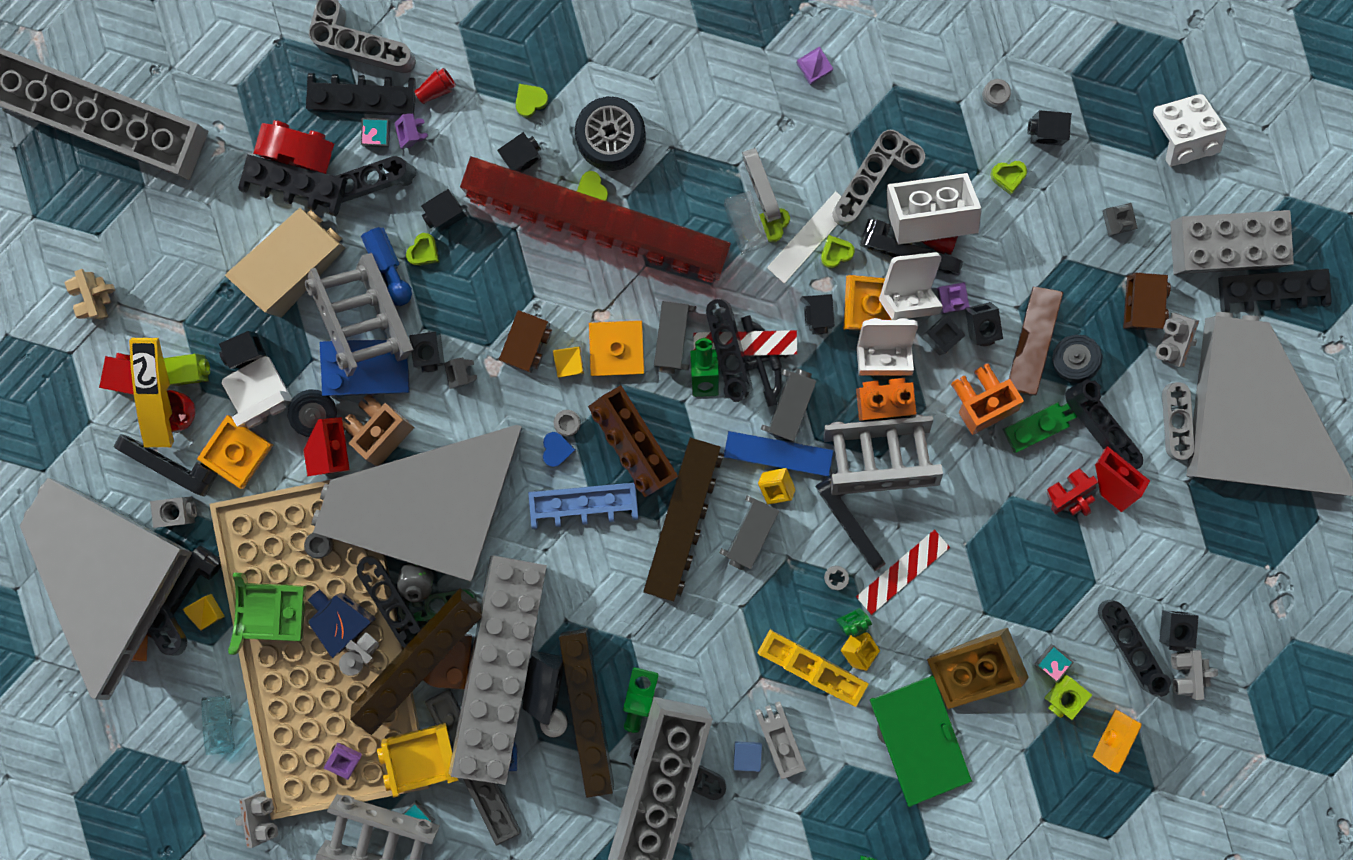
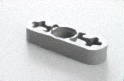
M756 148L742 152L745 167L767 222L781 218L776 198Z
M1170 383L1162 391L1165 448L1171 458L1185 460L1191 457L1194 452L1191 392L1184 383ZM1175 390L1182 393V397H1178L1177 400L1171 397V392ZM1171 406H1183V409L1171 410ZM1177 413L1181 414L1185 420L1183 427L1180 429L1172 425V417ZM1184 432H1185V436H1174V437H1173V433H1184ZM1179 438L1180 444L1185 445V450L1181 451V455L1179 451L1174 449L1175 445H1179Z

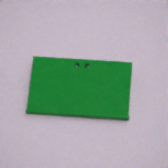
M933 675L870 699L908 807L972 782Z

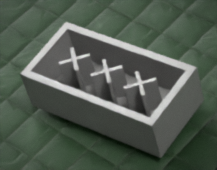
M1290 210L1182 216L1170 222L1173 275L1278 269L1294 264Z

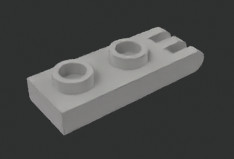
M779 701L775 703L776 710L779 712L775 715L770 705L765 707L769 716L767 718H764L760 709L755 710L782 780L803 772L806 768Z

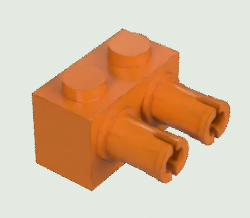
M985 364L984 368L979 367L974 371V374L986 390L985 392L976 395L966 376L960 377V381L956 379L951 383V386L962 401L959 414L972 435L1018 412L1024 403L1023 398L1011 379L1000 383L989 364Z
M905 378L890 379L889 385L879 386V381L863 382V388L856 389L859 421L916 415L913 382L906 383Z

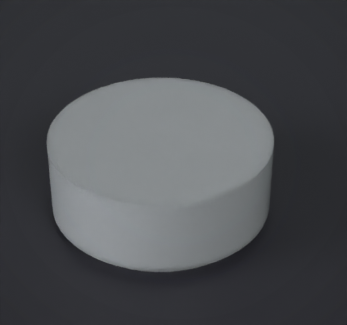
M1002 79L991 80L982 92L984 102L994 108L1003 106L1011 95L1009 84Z
M562 410L554 418V428L562 436H572L580 429V417L572 410Z

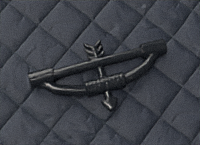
M751 315L740 318L746 333L755 330L765 331L761 325L752 321ZM754 355V357L745 359L748 371L758 367L768 407L778 404L776 398L782 385V366L779 357L786 359L789 355H768L766 357ZM769 361L774 371V389H771L763 362Z

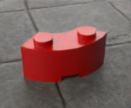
M273 120V124H261L253 154L265 159L326 174L335 143L325 140L326 135L310 130L309 134L290 129L286 123Z

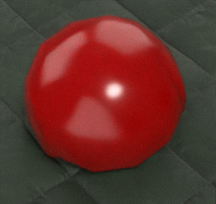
M167 390L172 410L169 418L171 431L178 433L187 429L194 421L195 404L186 394Z

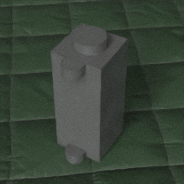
M662 301L654 367H659V372L675 374V369L689 370V365L682 364L688 312H696V306Z
M783 369L781 375L786 376L787 380L770 425L762 424L761 430L789 441H794L816 380L811 379L812 374L797 369L795 373Z
M748 495L745 500L751 504L729 550L721 548L719 552L731 559L730 565L740 570H744L745 567L752 568L779 513V510Z

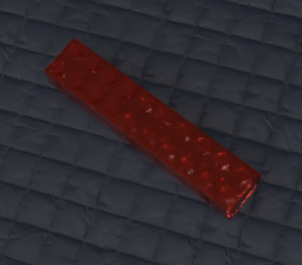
M472 156L469 158L460 188L466 194L465 197L469 198L473 204L485 207L487 203L496 207L495 210L500 213L510 215L511 212L520 215V219L536 224L538 220L546 224L548 229L557 232L565 229L571 232V236L586 241L587 237L595 239L597 241L596 244L608 249L616 246L622 249V253L637 257L640 254L648 258L647 261L662 266L664 262L672 265L674 271L688 274V271L698 274L697 278L713 283L714 279L720 280L731 245L730 242Z

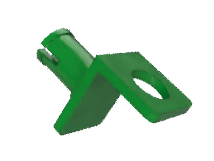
M701 338L695 342L696 350L690 351L692 396H718L719 374L717 353L715 349H712L711 340ZM709 382L713 387L708 390H702L698 388V385Z
M636 667L632 670L623 711L628 712L626 722L624 723V729L628 732L638 733L641 729L643 716H649L659 676L656 672ZM638 677H647L651 685L646 689L639 688L636 685Z

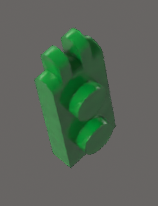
M1059 402L1002 430L1013 452L1017 453L1070 427L1068 421L1076 418L1077 415L1072 412L1065 416L1064 411L1071 408L1067 403L1060 406Z
M860 608L836 619L840 629L847 637L850 635L857 637L865 633L869 629L868 627L872 625L868 615Z

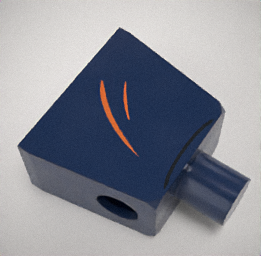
M319 589L308 599V602L318 611L308 621L309 625L332 658L340 654L350 640L354 641L376 620L371 613L344 593H339L330 600Z

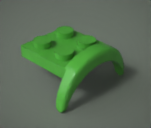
M233 573L236 606L233 634L228 648L230 655H235L240 651L245 639L303 640L306 586L248 583L245 574Z

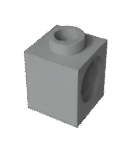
M192 496L150 501L153 528L195 523L194 517L197 515V507L195 502L192 501ZM174 505L179 508V516L177 518L173 517L171 512Z

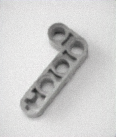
M338 0L317 1L309 28V37L321 51L398 73H408L413 70L416 60L406 44L344 27L346 11ZM336 7L333 15L326 16L329 8ZM328 32V39L326 41L319 42L320 36L323 33ZM355 39L354 46L345 49L346 42ZM376 46H380V53L375 56H371V49Z
M895 130L884 131L832 212L834 221L840 226H848L857 218L890 164L905 173L915 172L925 160L923 148ZM882 140H891L895 148L893 150L885 149L882 145ZM905 154H914L917 158V164H909L905 160ZM872 161L877 162L880 166V172H871L868 168V163ZM855 184H862L866 188V194L857 195L853 190V186ZM849 201L853 202L854 205L850 209L849 215L843 217L841 215L842 210L845 209Z

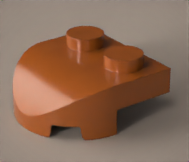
M465 634L423 681L437 688L465 689L472 635Z

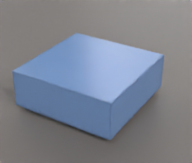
M735 741L733 769L760 772L762 744Z

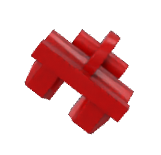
M1079 468L1067 477L1074 487L1069 492H1066L1059 482L1047 489L1046 493L1052 502L1051 509L1055 515L1075 503L1074 506L1068 509L1071 515H1075L1080 511L1084 516H1088L1091 514L1089 505L1095 502V498L1092 495L1084 499L1083 497L1096 489L1095 485L1098 484V481L1094 475L1089 478Z

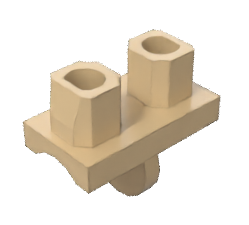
M84 269L74 271L75 277L64 283L70 295L82 294L84 302L73 305L76 317L78 319L95 318L100 320L108 318L104 304L111 303L109 294L115 292L114 285H105L103 277L95 278L93 272H84Z

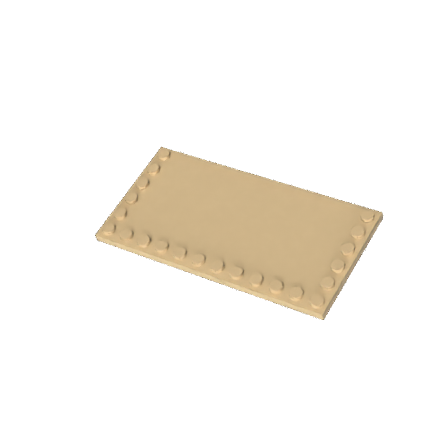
M330 480L209 504L233 628L236 606L235 583L232 577L234 572L245 574L248 583L306 586L303 640L245 639L238 652L266 796L273 800L274 809L270 813L271 820L328 809L337 794L348 795L362 802L393 796L392 791H386L383 775L388 773L386 765H380L377 749L382 748V739L420 730L413 691L372 735L350 720L351 705L404 648L399 643L357 574V565L366 556L378 558L389 574L386 555L333 539L332 552L324 558H312L305 551V539L313 533L315 526L311 525L316 510H321L324 501L320 499L322 489L325 484L330 483ZM368 562L364 563L365 568L362 572L364 574L369 572L373 577V582H369L370 586L377 580L384 578L383 575H380L379 578L376 577L374 569L377 566L375 564L369 565ZM380 585L376 588V595L381 599L388 598L392 593L391 588L387 585ZM319 589L330 600L335 595L344 593L376 618L353 641L356 644L365 633H368L379 643V647L371 655L373 663L368 668L363 664L361 672L357 675L347 676L340 670L339 660L342 655L348 652L345 648L340 654L332 658L309 625L308 621L318 611L308 602V599ZM393 608L390 612V617L392 620L399 622L397 610ZM337 742L362 754L349 780L324 769ZM431 785L401 792L399 794L429 789Z

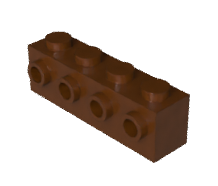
M622 385L602 395L588 406L592 418L600 425L605 433L607 442L613 446L620 457L622 466L628 470L636 488L642 492L644 497L678 477Z

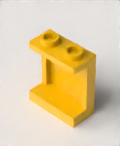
M446 723L382 739V748L377 749L380 765L385 764L388 773L383 775L386 791H392L393 798L398 797L401 792L447 780V783L458 781V778L451 777L449 774L452 748Z

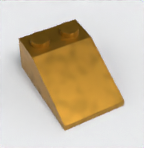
M1008 627L980 636L927 659L947 709L1022 687L1029 678Z

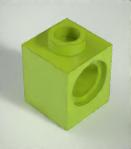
M189 354L164 358L170 385L181 386L209 381L210 364L205 359V355Z
M1064 674L1044 699L1051 704L1048 709L1058 717L1062 718L1065 715L1073 720L1091 698L1092 694L1071 677ZM1066 693H1071L1070 702L1062 705V696Z

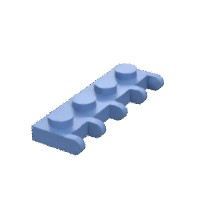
M634 483L528 492L532 529H538L537 518L555 517L556 527H561V516L581 515L582 525L588 524L587 514L608 512L609 522H615L614 511L632 510L633 520H639L636 486Z

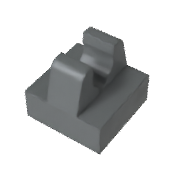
M1132 203L1102 210L1108 236L1138 229Z
M462 357L444 363L449 389L462 387L477 379V375L469 376L466 372V367L474 365L473 360Z

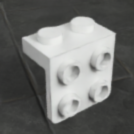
M1204 95L1191 96L1154 108L1153 116L1169 140L1165 160L1170 167L1186 164L1192 160L1213 156L1221 152L1227 129Z
M939 253L898 256L891 260L879 301L892 320L939 315L943 306L931 290L941 262Z
M874 318L864 321L857 344L859 375H912L914 371L912 345L918 329L917 321L906 318L897 320Z
M266 356L259 358L222 380V385L238 414L232 417L237 427L253 428L261 424L264 417L270 414L274 416L286 410V405L290 404L292 400L274 364Z

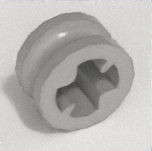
M835 565L827 569L824 579L831 589L841 590L848 584L849 575L844 568ZM839 570L842 572L840 576H844V580L833 585L830 583L833 580L829 579V575L831 573L835 574Z

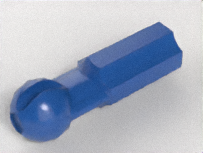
M384 227L374 228L363 233L361 236L368 254H373L380 273L384 275L388 284L387 289L394 305L403 306L409 303L412 297V288L407 282L401 280L396 269L400 263Z

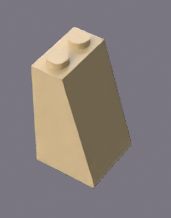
M299 208L229 270L225 276L265 313L282 318L307 291L305 280L310 269L316 268L320 276L344 251L345 247L340 243L343 238L332 228L326 230L320 224L323 220L314 211L306 212Z

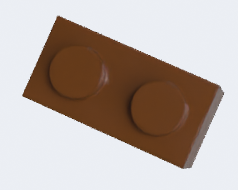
M1133 273L1127 276L1123 329L1157 331L1164 328L1166 320L1169 319V311L1166 309V299L1171 291L1168 275Z
M518 310L499 361L532 373L533 368L538 369L543 354L540 353L543 343L548 344L552 334V329L549 328L550 323Z

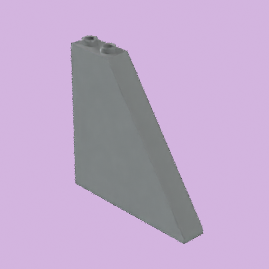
M1216 312L1215 316L1205 318L1193 416L1194 452L1188 458L1186 476L1353 496V480L1270 322L1259 321L1260 317L1244 315L1242 319L1233 318V314L1227 312Z
M514 425L330 480V483L325 484L321 492L320 499L324 500L321 510H316L311 525L315 526L313 533L472 581L522 426Z
M47 478L45 483L39 488L38 495L31 507L26 510L20 528L90 697L97 700H109L192 552L63 482Z

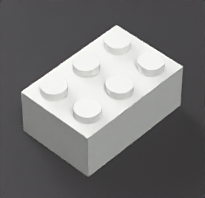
M968 173L888 184L887 212L898 245L979 233L981 206Z

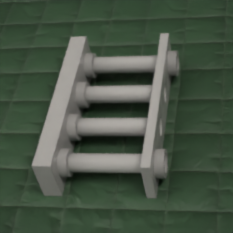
M372 253L361 256L356 270L320 279L317 269H310L305 280L306 290L310 296L313 295L336 349L337 364L341 370L344 369L347 377L352 376L358 367L356 362L389 352L395 355L397 362L409 357L413 347ZM357 280L364 282L367 289L366 294L334 303L330 302L325 291L327 288ZM367 304L374 306L377 313L376 318L342 328L335 314ZM378 328L385 331L388 338L387 342L351 352L346 340L347 337Z
M913 415L910 418L846 424L834 422L830 425H825L824 442L834 441L838 472L832 474L831 494L840 495L940 486L943 476L942 465L930 463L925 433H930L933 417ZM914 434L919 461L917 467L903 466L898 435ZM887 436L892 468L879 470L875 465L871 438ZM844 440H861L865 465L864 471H849Z
M337 794L327 813L337 815L331 841L327 839L324 841L315 860H393L399 835L415 839L409 860H421L425 843L432 845L440 825L426 819H417L365 803L348 795ZM348 819L363 823L357 849L342 844ZM373 827L389 831L383 856L367 852Z

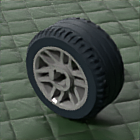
M606 96L595 99L582 109L575 124V139L581 155L589 164L605 171L621 170L634 163L642 153L646 141L645 124L640 112L633 104L619 97ZM615 132V134L609 135V137L606 136V133Z

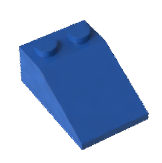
M347 340L351 352L387 342V340ZM320 342L322 396L338 397L410 393L408 358L397 362L395 355L389 352L356 362L358 367L352 376L347 377L344 369L341 370L337 364V352L333 342Z

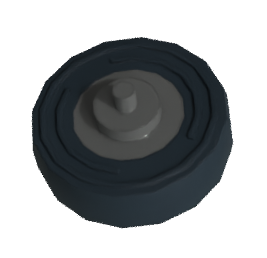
M1077 334L1061 340L1054 349L1052 357L1055 371L1059 376L1074 383H1080L1086 379L1090 380L1100 370L1103 359L1100 346L1092 338Z
M308 389L292 398L288 406L287 417L290 426L298 434L310 437L319 419L337 418V409L330 396H322V391Z

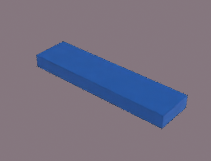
M728 431L724 457L829 476L834 450Z

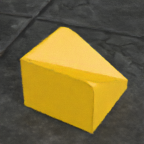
M580 347L553 350L558 378L584 374Z
M787 468L766 471L761 474L758 485L767 505L792 501L795 486Z
M212 594L204 596L183 609L185 614L200 630L225 617Z
M865 632L857 637L850 635L840 651L853 668L867 671L880 652V649L870 634Z

